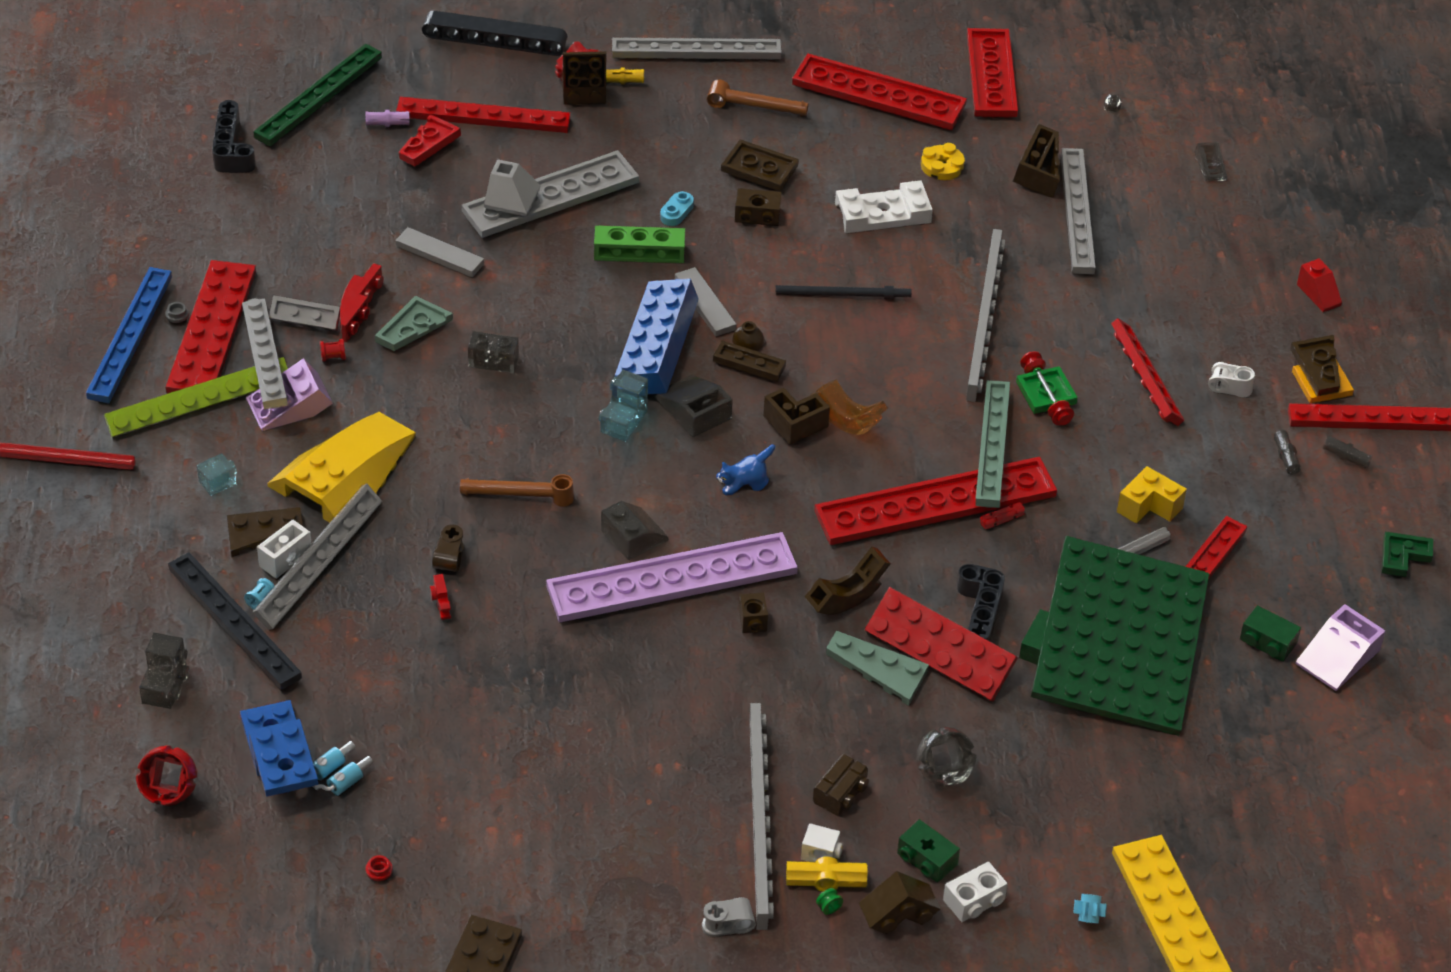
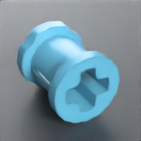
M260 578L257 586L245 594L244 600L249 607L255 610L275 586L270 580Z

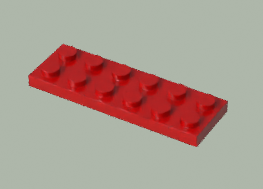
M967 28L974 116L1017 117L1018 107L1009 29Z
M891 587L888 588L865 628V631L916 660L929 664V667L992 702L1018 659L1012 653Z

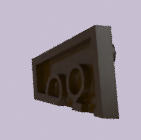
M1334 335L1291 343L1290 350L1317 396L1338 393L1340 389Z
M300 507L227 515L231 558L240 555L239 551L247 548L256 549L258 545L291 520L296 521L302 526Z

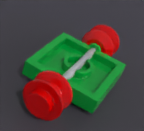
M1039 352L1026 353L1020 361L1025 374L1018 375L1016 383L1032 412L1036 414L1048 411V415L1052 418V422L1055 425L1068 424L1074 417V411L1070 406L1077 404L1078 397L1060 366L1045 369L1046 362L1042 359V355Z

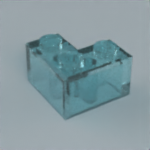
M623 369L611 381L610 390H612V397L606 409L603 408L601 410L598 420L600 421V432L626 442L647 413L648 379Z

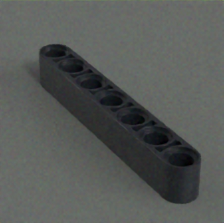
M442 11L428 12L421 29L424 36L431 39L558 56L563 53L568 38L566 31L561 28Z

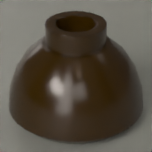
M746 321L735 330L732 343L757 351L764 345V335L754 322Z

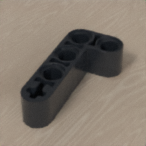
M225 100L218 107L212 146L214 169L223 173H249L256 167L254 147L247 143H237L240 126L239 108L237 102L233 100Z
M965 564L960 567L958 572L957 591L963 596L976 599L968 630L990 641L1003 596L1005 576L997 569Z

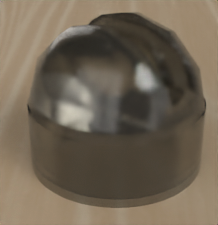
M1117 94L1106 96L1104 101L1105 110L1109 112L1119 111L1121 109L1120 96Z

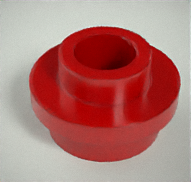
M382 855L372 857L366 865V874L374 881L386 880L393 872L392 863Z

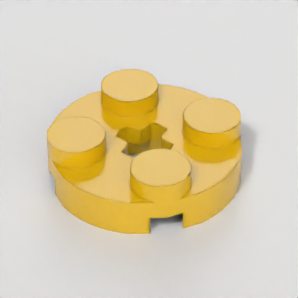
M952 143L923 149L921 168L930 177L933 174L938 176L939 180H951L961 174V170L964 169L965 158Z

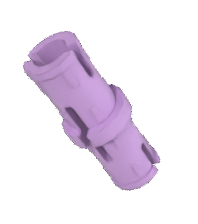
M365 111L366 126L385 125V127H390V125H409V111Z

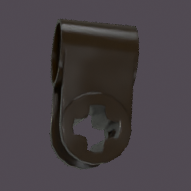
M447 525L442 529L433 554L432 567L434 569L459 571L464 543L462 541L463 530L458 525Z

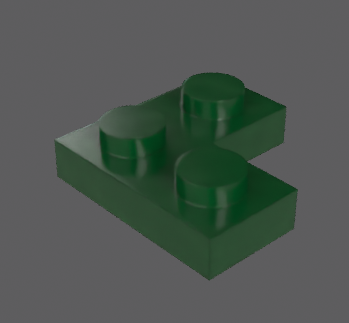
M1385 531L1381 573L1406 577L1408 559L1431 563L1434 539Z

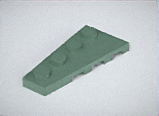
M839 631L835 632L826 648V655L850 670L856 669L861 672L863 678L870 682H877L883 686L884 691L890 695L894 693L901 697L902 702L908 706L929 668V664Z

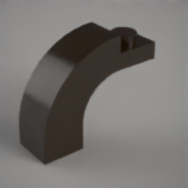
M871 546L851 572L836 580L818 578L804 597L818 613L833 615L845 612L864 602L882 585L879 579L891 563L878 548Z

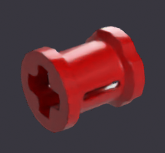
M339 339V342L330 343L320 341L322 362L332 358H341L342 360L346 358L343 339Z

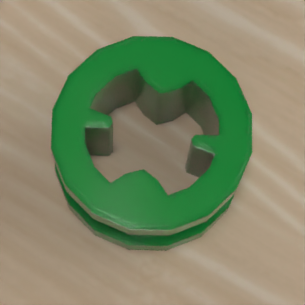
M830 888L818 896L816 904L822 908L824 914L829 915L836 912L842 906L843 898L838 895L835 888Z

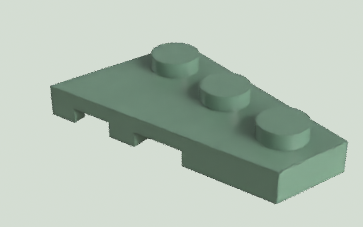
M414 296L375 335V342L395 351L452 321L453 313Z

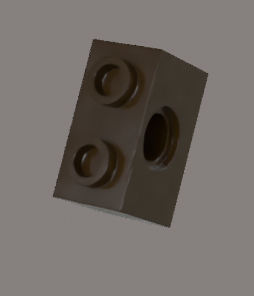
M737 188L734 222L779 226L782 192Z

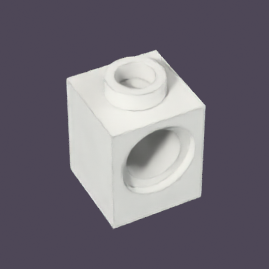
M809 823L802 843L801 860L815 862L818 858L825 856L839 859L843 848V843L839 842L840 831Z

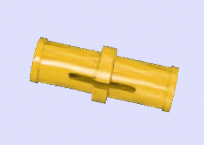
M621 67L620 70L606 69V82H620L621 85H625V82L644 83V69L625 70V67Z

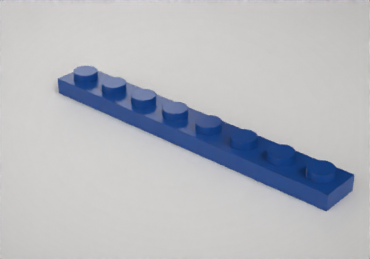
M149 267L86 391L87 399L110 403L172 279L171 271Z

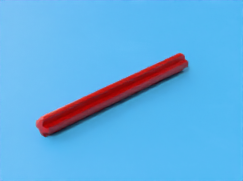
M0 442V457L129 470L134 469L136 463L135 456Z

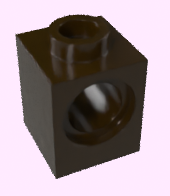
M764 592L739 594L738 611L742 633L767 631L768 611Z

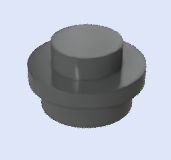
M173 302L168 305L165 316L170 322L180 323L188 318L189 312L183 303Z

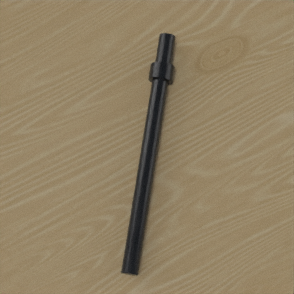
M776 285L775 294L868 296L893 299V297L911 298L912 289L894 288V286L870 288Z

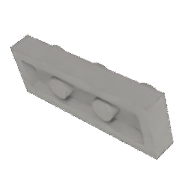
M273 295L269 318L271 320L337 331L340 320V307Z

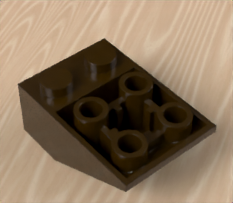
M606 51L563 52V104L606 103Z

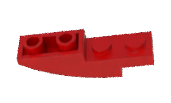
M373 263L363 277L354 274L344 291L340 306L341 334L344 342H347L352 335H355L363 320H367L369 317L370 308L368 303L371 301L376 290L380 289L384 282L382 266Z

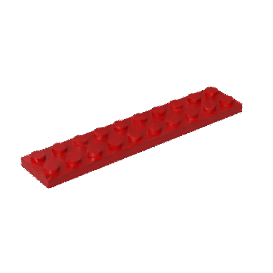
M1035 457L1003 464L1000 508L975 506L978 470L815 504L814 511L829 545H835L1001 509L1017 502L1024 504L1056 497L1057 488L1041 458Z

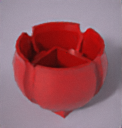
M170 745L156 747L144 755L138 765V769L141 772L136 776L137 786L141 794L150 802L155 804L161 802V805L164 806L176 805L186 800L195 789L196 783L194 778L198 776L196 764L193 758L181 748L176 747L173 749ZM164 762L182 765L178 786L161 783Z

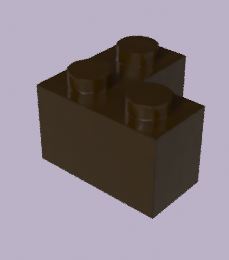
M783 387L764 396L763 416L791 445L829 427L830 406L817 393L796 401Z
M899 871L893 873L859 902L869 927L886 935L895 930L897 925L905 919L923 925L941 910L930 884Z

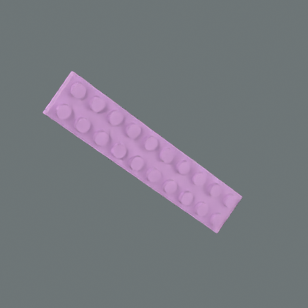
M783 532L547 579L546 587L558 621L564 622L797 574V565Z

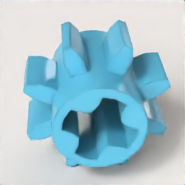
M1081 894V900H1075L1073 912L1079 914L1078 921L1099 923V916H1106L1107 904L1101 903L1102 896Z

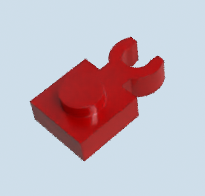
M443 574L433 575L434 586H429L431 600H436L441 620L451 619V607Z

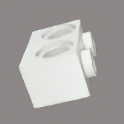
M988 861L946 883L943 901L959 920L963 922L969 918H976L982 911L992 906L1000 905L1005 900L1008 883Z

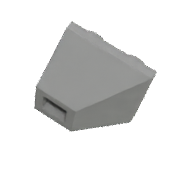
M498 159L490 175L484 208L527 217L540 190V184L520 164Z

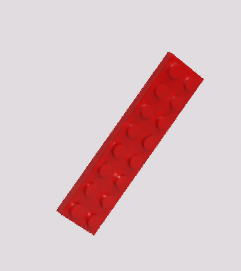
M807 53L792 78V85L949 130H953L967 102L965 97Z
M216 260L210 261L166 384L167 394L220 377L243 312L242 303L247 300L256 274V265Z

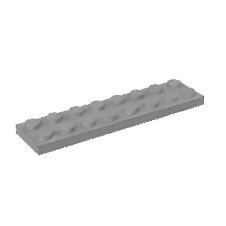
M617 150L535 179L540 184V190L527 217L484 208L486 196L462 204V212L479 235L484 238L639 183V175Z

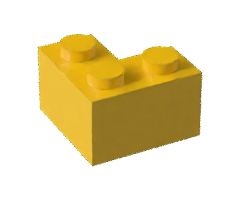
M1146 466L1120 492L1117 513L1137 524L1149 511H1152L1170 522L1183 509L1187 488Z

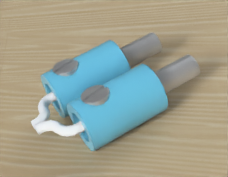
M352 741L340 749L333 747L313 762L318 780L321 781L345 763L344 756L356 748ZM367 756L358 764L350 762L327 779L328 787L320 784L313 786V788L316 790L322 788L326 791H332L338 796L363 778L362 771L373 764V760Z

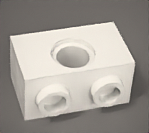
M291 520L257 546L259 567L277 579L289 570L311 545L310 531L296 521Z

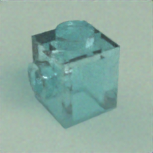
M222 453L197 465L198 480L210 496L236 484V466L233 461H228Z

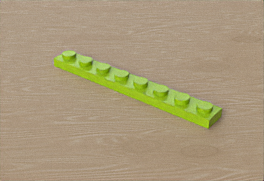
M284 357L278 359L281 373L288 369ZM255 366L106 413L104 418L111 438L255 392L260 389Z

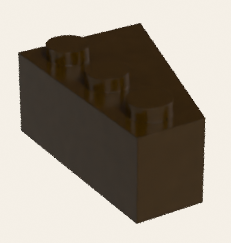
M1038 124L1019 162L1012 182L1051 198L1054 197L1060 181V175H1058V131Z

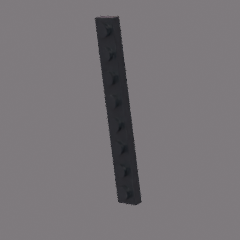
M190 552L168 563L170 572L280 690L302 679V672Z

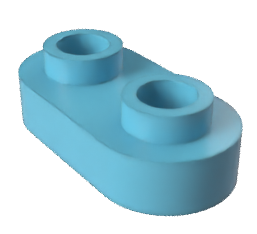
M684 191L675 193L661 209V222L668 226L680 224L693 209V196Z

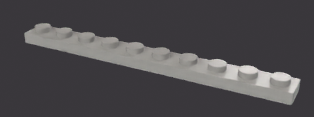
M993 229L966 401L976 402L977 393H982L983 379H979V376L984 377L986 363H982V360L987 361L988 347H984V345H989L991 331H987V329H992L993 316L989 315V313L994 314L996 300H992V298L997 297L998 285L994 283H999L1001 270L997 269V267L1001 268L1003 255L999 254V252L1004 253L1005 240L1001 239L1002 230Z
M750 703L749 722L757 930H767L768 919H773V903H768V897H772L773 885L772 881H767V875L772 874V860L766 859V854L771 853V838H766V832H770V816H765V811H769V795H764V790H768V775H763V770H767L768 756L762 752V749H767V734H762V729H766V714H761V703Z

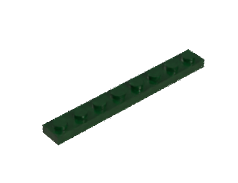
M366 43L254 130V138L271 147L382 59V51Z

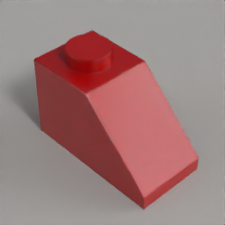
M1319 258L1301 265L1297 286L1322 312L1341 306L1342 300L1333 272Z

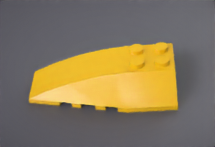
M377 412L350 425L321 444L299 455L267 483L268 487L285 497L294 490L322 505L323 519L330 523L362 485L368 484L377 494L378 489L385 484L386 477L390 471H393L396 467L399 457L404 455L415 438L416 432L381 412Z

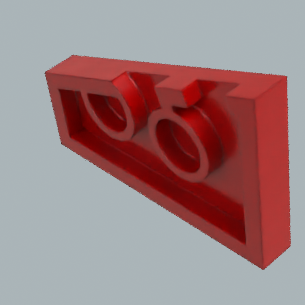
M430 114L427 117V123L418 128V134L415 137H411L399 151L400 160L413 166L420 164L460 137L461 129Z

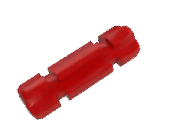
M1020 502L1012 504L1011 508L1007 506L991 512L992 515L988 513L981 516L980 524L987 530L994 527V524L997 526L1013 520V517L1023 516L1025 508Z

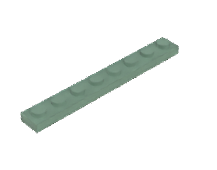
M987 380L975 506L1000 508L1010 382Z

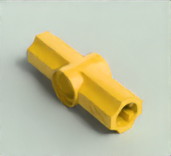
M828 856L820 857L815 862L787 861L786 885L815 886L821 892L830 888L837 889L838 887H867V863H838L835 858Z

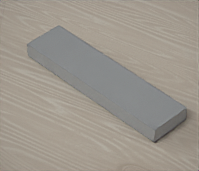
M409 227L396 239L397 247L470 277H473L484 265V258Z
M695 267L675 274V279L691 278L699 298L696 310L715 336L736 330V323Z

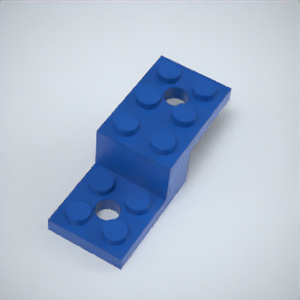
M291 700L240 711L257 776L261 777L266 797L318 785V778L300 719L296 720Z

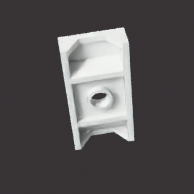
M922 181L900 183V190L859 194L858 188L836 191L835 205L841 208L845 233L931 223L932 207Z

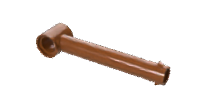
M724 80L713 81L707 96L708 104L714 108H721L726 102L799 114L800 116L807 115L809 103L804 101H792L731 90L729 84Z
M566 474L556 475L551 483L470 480L469 478L460 480V494L552 497L553 502L562 507L568 506L574 501L573 479Z

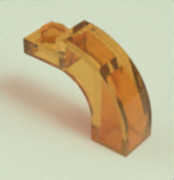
M837 380L823 384L811 394L817 393L830 406L829 422L850 434H865L883 418L881 414L888 409L884 401L870 406L857 404L848 397Z

